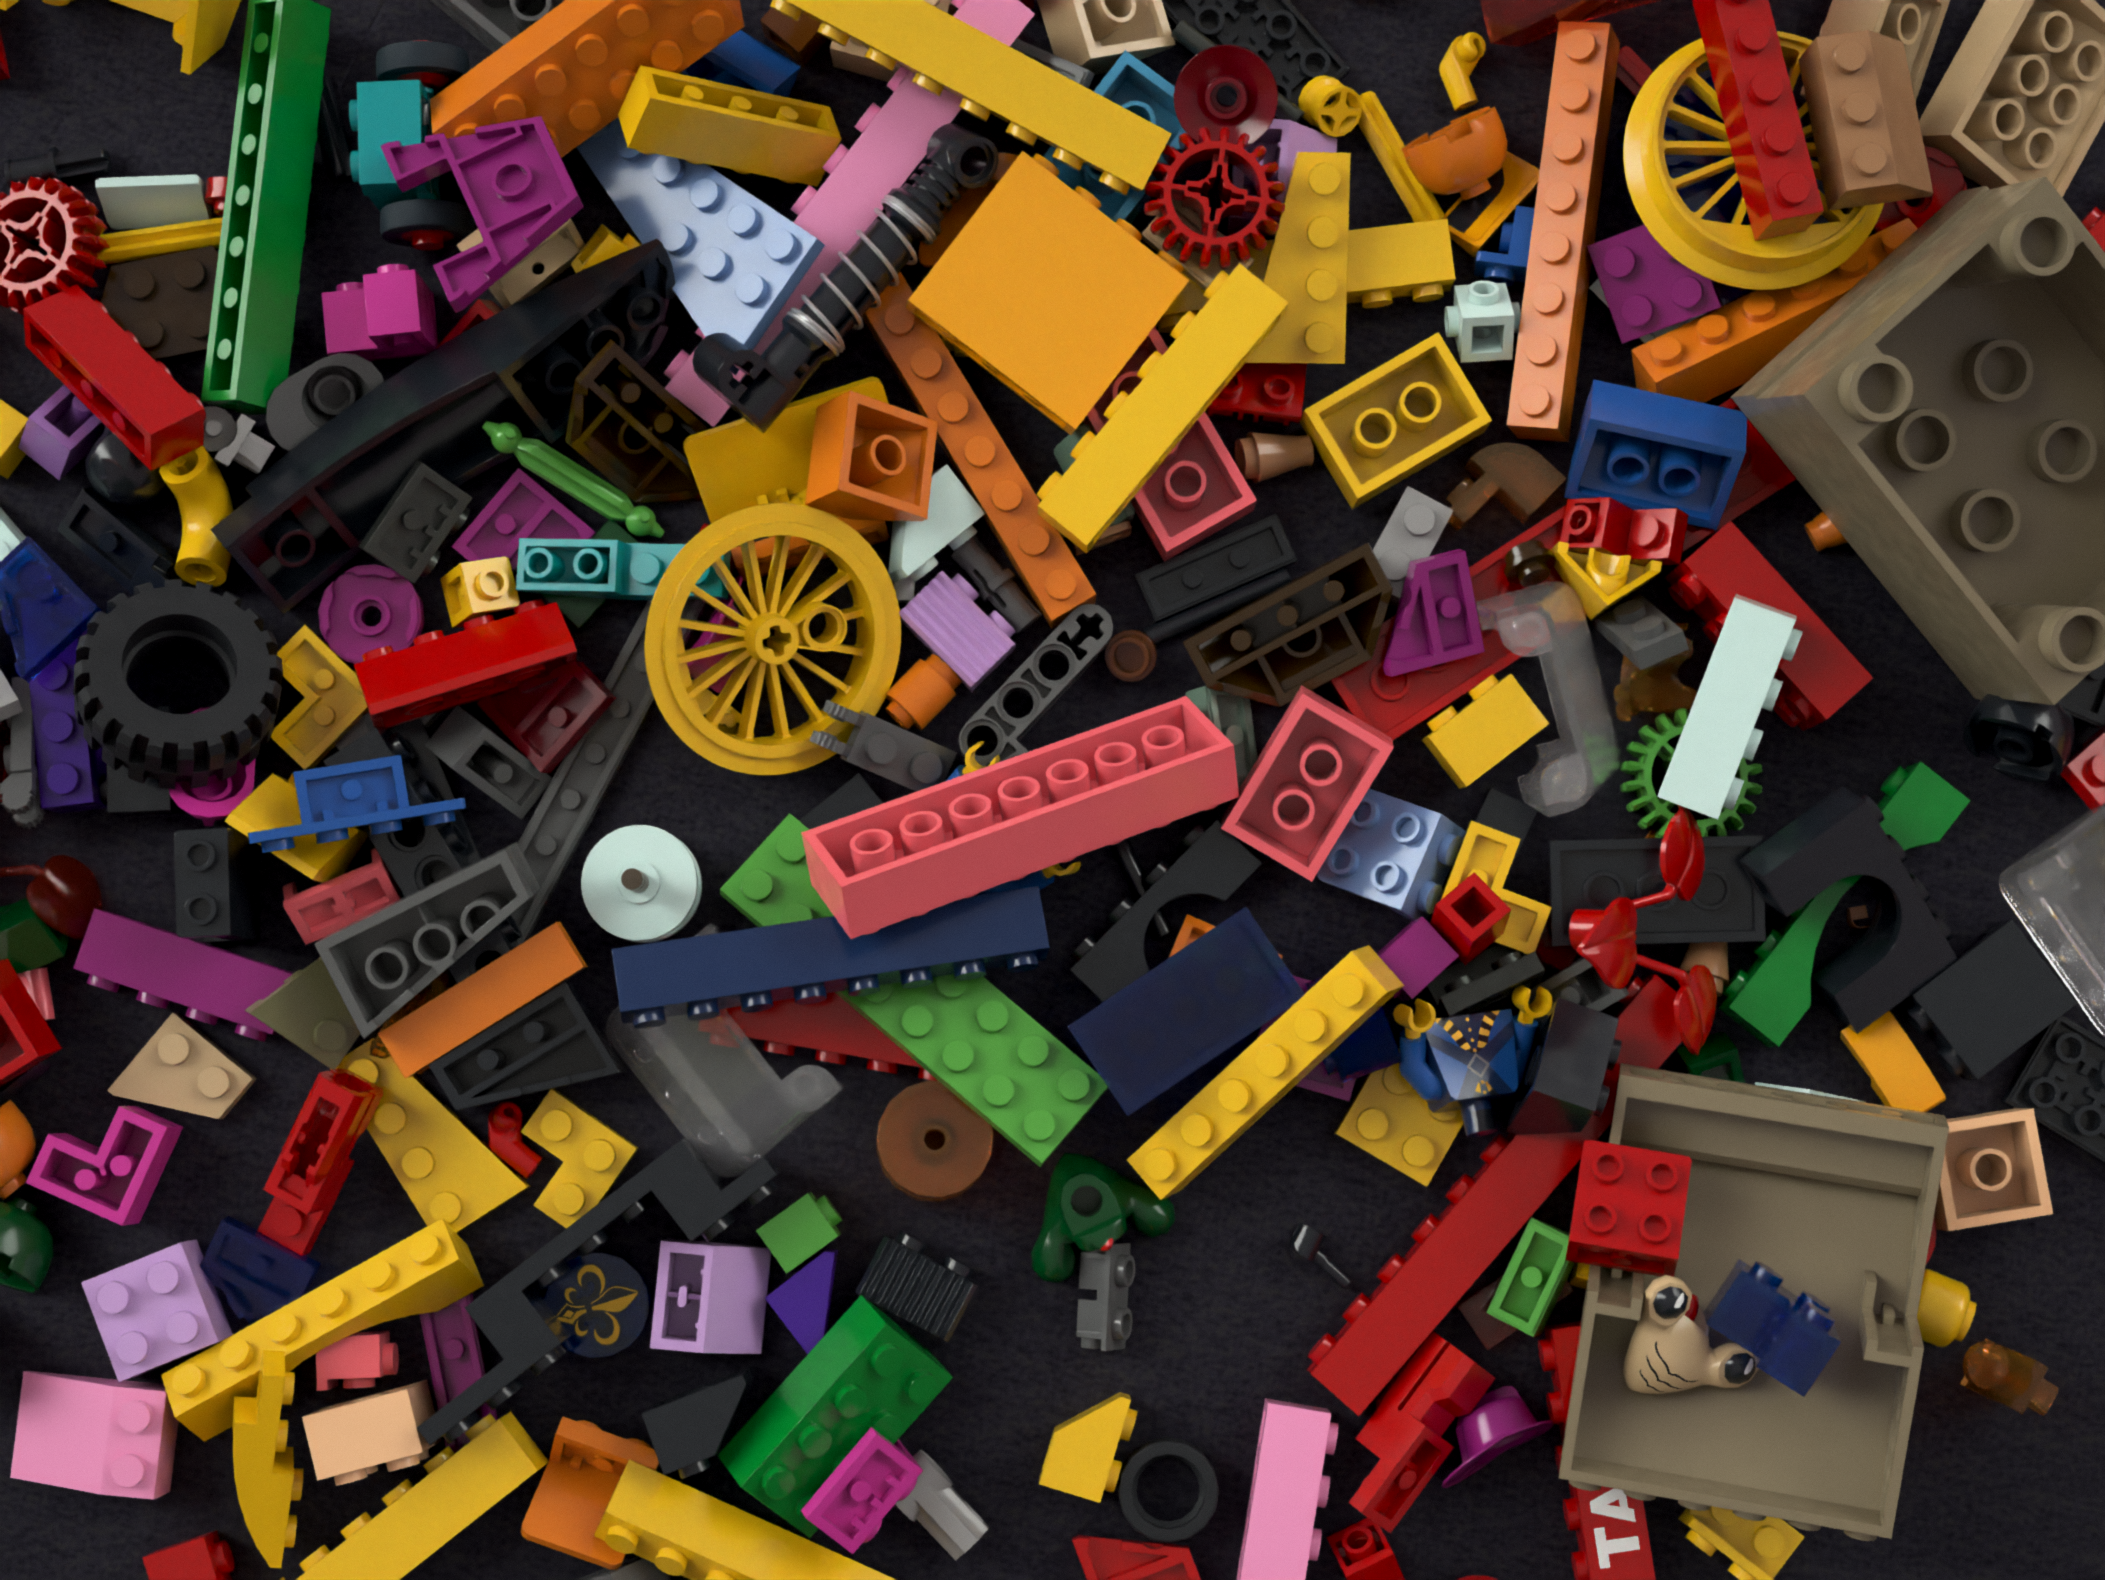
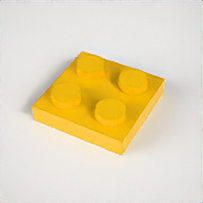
M1386 1043L1334 1134L1427 1187L1463 1125L1461 1111L1433 1113L1429 1109L1426 1100L1422 1099L1400 1074V1050Z

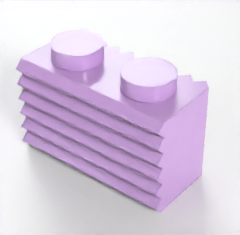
M941 571L899 612L901 622L933 654L941 658L958 675L968 690L973 692L1016 650V644L1010 639L1016 631L997 611L993 610L987 616L973 602L979 594L960 574L957 573L950 579Z

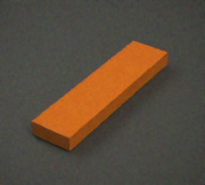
M555 922L385 1028L378 1035L404 1078H410L432 1062L505 1019L588 966L561 922Z

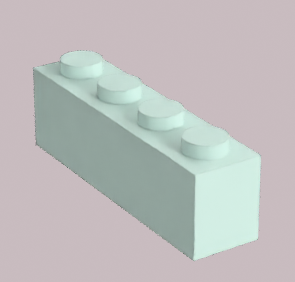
M1738 594L1735 595L1657 797L1717 820L1723 807L1730 810L1734 809L1744 780L1736 778L1735 774L1742 758L1750 761L1753 760L1764 732L1754 728L1761 708L1772 712L1783 681L1773 677L1781 658L1792 661L1803 631L1793 628L1797 618L1796 615Z

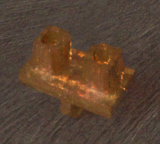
M1986 1338L1984 1341L1972 1345L1965 1353L1963 1359V1372L1965 1376L1960 1385L2022 1415L2026 1408L2044 1416L2059 1391L2058 1387L2043 1378L2048 1370L2047 1366Z

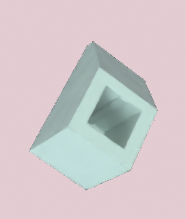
M947 464L932 472L927 519L924 521H893L888 573L894 583L908 576L916 582L939 564L934 557L937 552L947 544L952 550H955L977 533L972 524L985 513Z

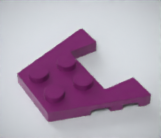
M541 116L475 127V134L447 139L444 133L425 136V143L402 146L400 141H393L380 146L402 193L452 170L476 222L483 242L433 265L455 313L465 309L584 207Z

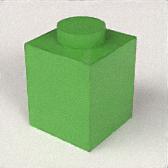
M809 1192L757 1229L756 1232L787 1274L841 1235L835 1225L840 1223L842 1218L825 1195L816 1199L813 1193Z

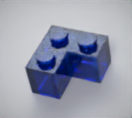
M1739 1259L1705 1309L1706 1324L1751 1352L1754 1356L1756 1367L1805 1397L1841 1343L1834 1325L1835 1320L1828 1314L1831 1309L1820 1299L1806 1291H1802L1798 1297L1782 1287L1781 1283L1784 1278L1767 1265L1756 1261L1751 1267Z

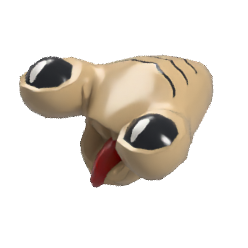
M1664 1275L1654 1279L1643 1293L1640 1321H1638L1631 1337L1624 1360L1623 1375L1625 1385L1630 1390L1642 1394H1664L1705 1385L1720 1388H1738L1751 1381L1759 1370L1758 1352L1745 1343H1725L1712 1349L1709 1345V1325L1699 1306L1698 1297L1692 1294L1691 1290L1681 1279Z

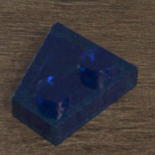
M27 536L0 561L1 617L5 632L11 637L17 662L14 663L16 673L29 683L87 629V623L94 614L102 610L30 536Z
M227 1216L221 1220L200 1267L213 1285L223 1290L227 1297L228 1305L239 1319L245 1317L251 1325L307 1294L321 1263L306 1255L300 1256L248 1225Z

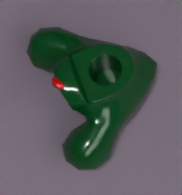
M1064 1152L1056 1164L1050 1179L1041 1232L1031 1251L1032 1269L1045 1282L1061 1283L1073 1275L1076 1257L1071 1246L1072 1243L1077 1244L1079 1249L1083 1251L1098 1249L1108 1251L1112 1248L1113 1242L1127 1231L1126 1218L1128 1217L1131 1218L1137 1231L1150 1238L1167 1234L1175 1222L1174 1205L1168 1198L1160 1200L1151 1189L1135 1184L1095 1159L1081 1154Z

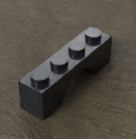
M1218 820L1209 828L1200 822L1179 843L1186 852L1172 866L1164 859L1143 880L1149 887L1144 895L1136 903L1127 896L1106 918L1113 926L1102 938L1098 940L1091 933L1070 955L1076 962L1070 969V972L1112 1014L1115 1015L1152 977L1145 960L1144 937L1153 915L1166 904L1184 897H1204L1223 904L1262 864L1233 835L1221 829V823Z

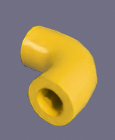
M201 446L161 466L159 473L177 499L181 514L182 537L174 568L177 575L192 585H196L197 581L217 587L226 581L232 555L225 549L211 529L231 514L234 509L228 486L217 464L206 448Z

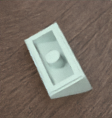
M197 174L112 177L95 180V188L107 223L114 230L143 229L212 219V205L204 201L206 183Z

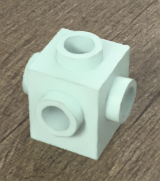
M1481 280L1470 285H1454L1453 306L1445 307L1444 322L1446 337L1455 338L1461 363L1513 359L1514 333L1519 332L1521 312L1519 302H1511L1506 282L1494 283Z

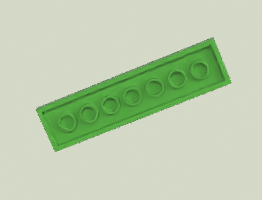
M790 813L720 888V895L757 927L834 916L811 885L801 832L809 829ZM954 974L933 977V983L930 985L910 989L902 988L901 982L880 985V991L877 993L857 997L849 996L848 990L835 992L1039 1167L1045 1163L1110 1086L1108 1081L984 977L959 981L955 980Z

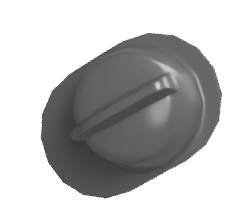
M338 353L312 363L286 378L273 390L267 402L265 418L270 435L280 447L291 451L347 407L384 382L382 374L372 362L357 354Z

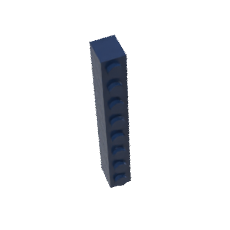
M1039 886L960 899L930 910L922 916L911 917L883 927L873 934L862 935L853 939L849 938L837 919L832 916L611 950L622 1023L633 1022L634 1028L646 1029L665 1024L666 1017L687 1014L688 1020L698 1021L719 1016V1009L741 1006L742 1012H760L774 1006L773 1001L794 998L796 1004H813L826 1000V993L848 990L849 996H866L879 992L880 985L901 982L902 988H919L932 984L933 977L954 974L955 980H972L985 976L986 969L1007 966V971L1010 973L1025 972L1039 967L1038 961L1046 960L1050 947Z

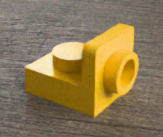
M506 556L459 563L440 578L452 628L463 627L465 622L484 616L489 612L514 609L520 603L511 563Z

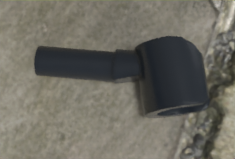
M1300 1223L1290 1239L1292 1250L1312 1261L1316 1266H1319L1341 1288H1345L1351 1282V1278L1327 1255L1319 1252L1326 1236Z

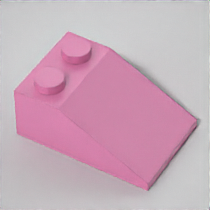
M23 1371L10 1478L101 1495L151 1500L169 1493L179 1421L174 1417L164 1384L127 1380L118 1382L117 1379Z

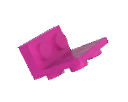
M870 1427L801 1509V1512L808 1521L850 1553L854 1554L862 1543L870 1541L877 1534L881 1527L882 1519L896 1502L904 1500L913 1491L917 1483V1477L923 1470L899 1439L893 1444L874 1428Z

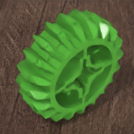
M1680 708L1675 711L1674 724L1664 713L1657 716L1655 723L1658 732L1648 725L1639 729L1638 733L1647 746L1634 741L1629 743L1626 750L1639 760L1638 762L1625 761L1620 767V770L1624 773L1635 775V780H1630L1620 785L1621 792L1629 793L1636 791L1638 799L1629 802L1626 808L1628 812H1634L1643 807L1647 812L1638 822V826L1641 829H1646L1655 821L1659 823L1655 832V838H1663L1671 818L1675 815L1669 810L1676 804L1662 798L1658 799L1652 784V766L1657 755L1662 760L1660 765L1667 772L1675 751L1667 741L1681 736L1689 715L1686 708ZM1745 758L1741 759L1735 777L1744 780L1734 809L1730 810L1723 807L1718 820L1712 817L1696 820L1702 837H1708V832L1711 836H1727L1724 824L1734 831L1741 830L1744 827V823L1736 811L1747 815L1755 812L1756 806L1744 798V796L1758 795L1762 792L1761 785L1748 782V776L1762 772L1761 764L1747 765Z

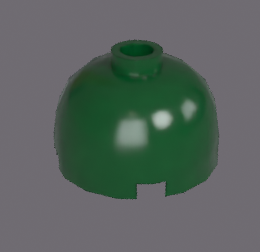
M8 1196L5 1203L0 1202V1285L18 1291L34 1293L35 1290L38 1291L48 1272L53 1256V1238L48 1227L35 1217L38 1208L32 1203L15 1196Z

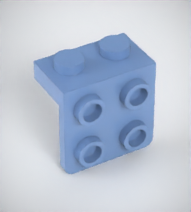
M1368 789L1319 869L1317 876L1328 885L1387 906L1407 920L1414 921L1423 916L1428 921L1434 911L1435 904L1441 899L1443 893L1442 886L1451 866L1455 862L1466 831L1443 814Z

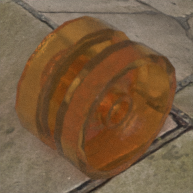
M928 1080L905 1088L889 1102L879 1121L876 1153L883 1174L898 1191L918 1201L942 1202L961 1196L978 1182L991 1157L993 1130L989 1123L940 1081ZM939 1131L945 1138L942 1144L944 1146L938 1150H931L925 1145L924 1137L926 1134L933 1136Z

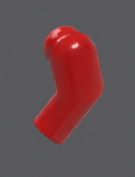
M504 1101L494 1107L488 1117L489 1147L497 1157L528 1179L540 1165L543 1158L523 1143L521 1133L522 1111L520 1107L513 1102Z

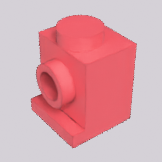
M390 1331L356 1332L317 1352V1391L329 1390L338 1386V1379H343V1388H367L375 1386V1378L396 1375L399 1365V1353L397 1343H390Z

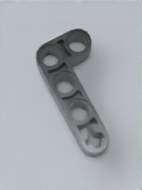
M1085 604L1073 610L965 723L959 735V745L964 758L969 749L968 740L970 736L982 729L992 732L998 740L997 747L989 755L979 756L975 754L976 761L982 766H989L990 762L998 754L1001 762L1029 752L1019 743L1022 737L1106 650L1112 638L1113 623L1111 616L1104 608L1095 604ZM1096 620L1100 622L1098 634L1101 638L1096 640L1094 637L1089 636L1078 646V654L1084 656L1079 661L1072 649L1059 641L1062 638H1066L1071 646L1080 635L1081 627L1079 622L1084 621L1089 625ZM1051 655L1064 658L1069 666L1066 676L1055 681L1043 677L1039 671V665L1042 660ZM1012 693H1025L1031 698L1033 709L1030 714L1022 718H1014L1006 713L1003 708L1004 701Z

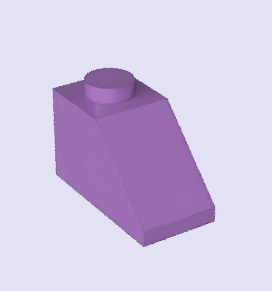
M63 385L28 417L18 448L60 480L90 452L95 441L103 434L105 425Z

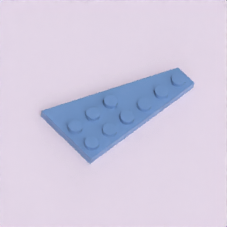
M619 117L576 148L640 242L645 244L655 239L662 242L673 267L675 285L672 289L704 336L707 337L714 333H726L753 350L825 245L816 237L707 164L696 165L684 159L660 154L647 155L628 148ZM732 365L729 371L736 375L739 369Z

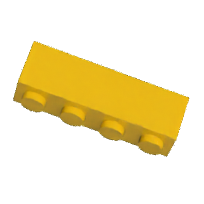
M642 65L639 66L618 113L628 148L647 155L660 154L680 158L696 165L704 163L728 168L740 174L753 173L777 178L789 184L801 183L818 187L825 173V170L822 168L836 151L841 141L840 133L829 106Z

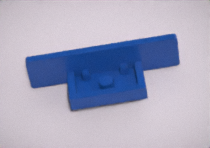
M401 755L293 772L302 824L248 833L250 844L261 843L262 853L295 848L293 837L315 834L317 844L349 839L348 828L369 825L370 834L375 835L403 830L402 819L423 816L424 826L456 821L455 811L465 809L466 803L465 798L409 806Z

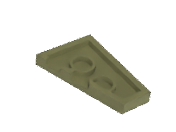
M319 957L305 969L296 971L284 980L285 984L265 999L256 1001L245 1011L333 1070L337 1068L361 1033L322 958Z

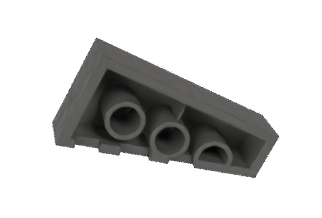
M515 842L330 933L314 945L363 1039H365L541 890L518 843Z

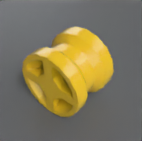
M1327 75L1317 76L1310 80L1302 89L1298 99V107L1305 112L1302 118L1310 125L1316 126L1323 133L1332 137L1344 136L1351 132L1358 124L1362 115L1360 96L1352 88ZM1332 98L1333 102L1325 106V103Z

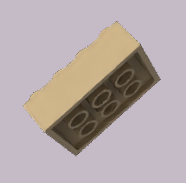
M1986 0L1919 120L1924 146L1937 148L1955 160L1962 175L1982 186L1987 185L1989 189L2046 177L2060 196L2063 197L2105 121V9L2095 0Z

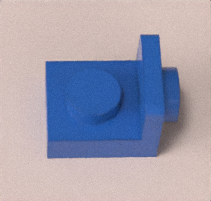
M1516 205L1514 222H1503L1499 252L1508 254L1477 251L1474 275L1484 277L1483 280L1494 283L1506 282V286L1514 285V281L1525 283L1535 208Z

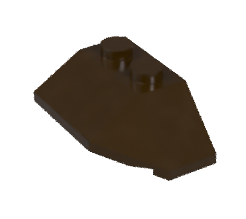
M610 339L575 379L565 441L635 503L667 502L691 498L695 501L702 500L685 454L683 443L688 436L708 430V428Z
M1369 542L1236 610L1183 641V644L1207 688L1281 707L1294 699L1301 685L1309 690H1313L1372 659L1393 587Z

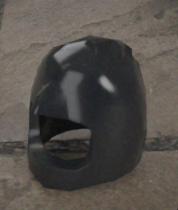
M105 426L103 434L95 441L85 460L86 474L94 491L114 507L148 511L170 496L172 491L162 479L159 473L160 467L150 471Z

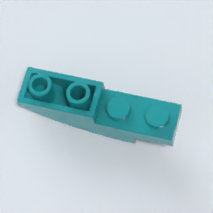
M519 538L516 590L576 597L652 601L663 574L686 544L624 543L619 540ZM731 550L721 556L729 571ZM711 565L695 585L717 600H728V590ZM690 593L687 599L699 598Z

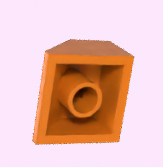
M848 391L816 408L805 505L850 520H926L928 517L938 421L853 391Z

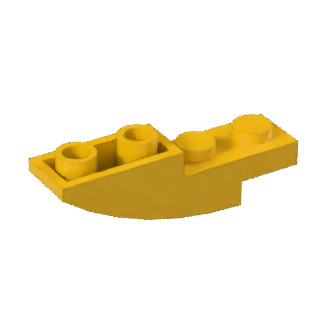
M263 1350L256 1397L234 1396L232 1421L234 1478L243 1517L256 1547L270 1568H281L284 1547L294 1548L297 1515H289L291 1501L301 1500L303 1468H294L293 1447H286L288 1420H280L282 1405H292L295 1372H285V1351Z

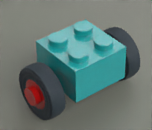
M415 40L382 47L376 55V76L378 81L357 82V100H350L349 102L351 129L353 132L358 131V150L351 151L350 155L352 179L354 182H359L364 196H368L380 211L382 239L389 243L413 247L417 250H439L443 247L456 246L475 230L474 218L467 205L441 200L440 176L402 193L380 147L385 143L400 141L402 146L425 143V136L433 135L430 110L431 97L434 96V93H440L470 70L468 53L458 46L428 40Z

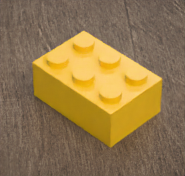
M1439 332L1304 410L1300 420V424L1306 434L1310 436L1312 444L1352 509L1483 434L1492 422L1491 417Z

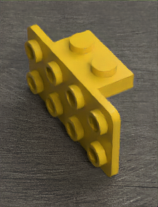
M872 376L791 402L765 433L760 432L742 418L688 436L683 443L684 451L710 523L735 511L757 505L787 503L807 506L805 505L816 408L848 391H853L889 404L881 380ZM828 513L836 518H840V516Z

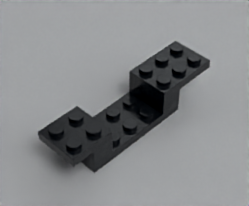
M682 1139L465 1307L504 1360L418 1426V1431L429 1445L442 1436L450 1444L482 1419L475 1410L484 1403H487L491 1410H494L520 1390L524 1384L518 1377L525 1371L530 1369L536 1377L567 1353L561 1343L572 1335L560 1322L539 1292L550 1286L571 1269L565 1260L575 1252H578L583 1258L608 1241L613 1235L607 1228L621 1218L626 1225L653 1206L655 1202L649 1196L651 1193L655 1194L690 1241H693L702 1234L705 1240L709 1242L736 1221L730 1212L743 1201L751 1209L778 1188L772 1179L781 1173L769 1156H766L725 1187L689 1139Z

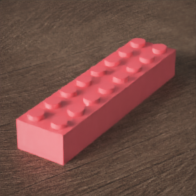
M1187 696L801 832L811 885L850 939L873 934L883 927L911 917L922 916L930 910L960 899L971 898L984 890L1009 881L1020 880L1033 872L1058 863L1069 862L1077 856L1107 845L1118 844L1126 838L1153 828L1167 826L1175 820L1200 811L1211 810L1219 804L1238 798L1235 750L1231 741Z

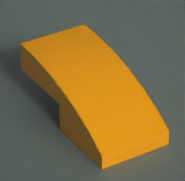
M1890 1010L1858 1034L1849 1027L1841 1031V1040L1870 1077L1872 1089L1885 1106L1927 1112L1946 1100L1945 1094L1929 1067Z

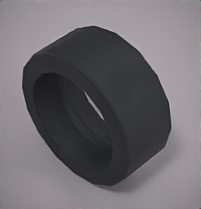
M1171 1437L1146 1441L1132 1451L1120 1470L1117 1488L1122 1512L1132 1527L1150 1540L1167 1543L1190 1539L1205 1528L1216 1511L1219 1494L1215 1470L1202 1450L1186 1440ZM1163 1458L1178 1459L1190 1466L1197 1476L1200 1488L1198 1501L1192 1511L1181 1519L1173 1521L1158 1520L1146 1513L1139 1503L1136 1492L1138 1478L1144 1468L1153 1461Z

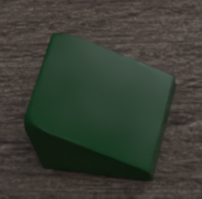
M1718 1032L1708 1036L1699 1055H1692L1685 1044L1677 1048L1678 1058L1685 1074L1745 1083L1737 1048L1726 1033Z

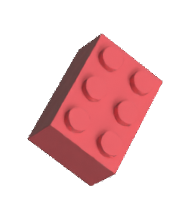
M1301 685L1238 790L1239 797L1231 801L1222 816L1221 829L1312 882L1394 748L1392 738Z

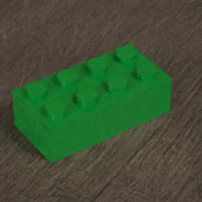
M860 1295L717 1456L742 1489L811 1538L819 1528L805 1518L801 1509L870 1427L894 1444L950 1382L953 1376L927 1347Z

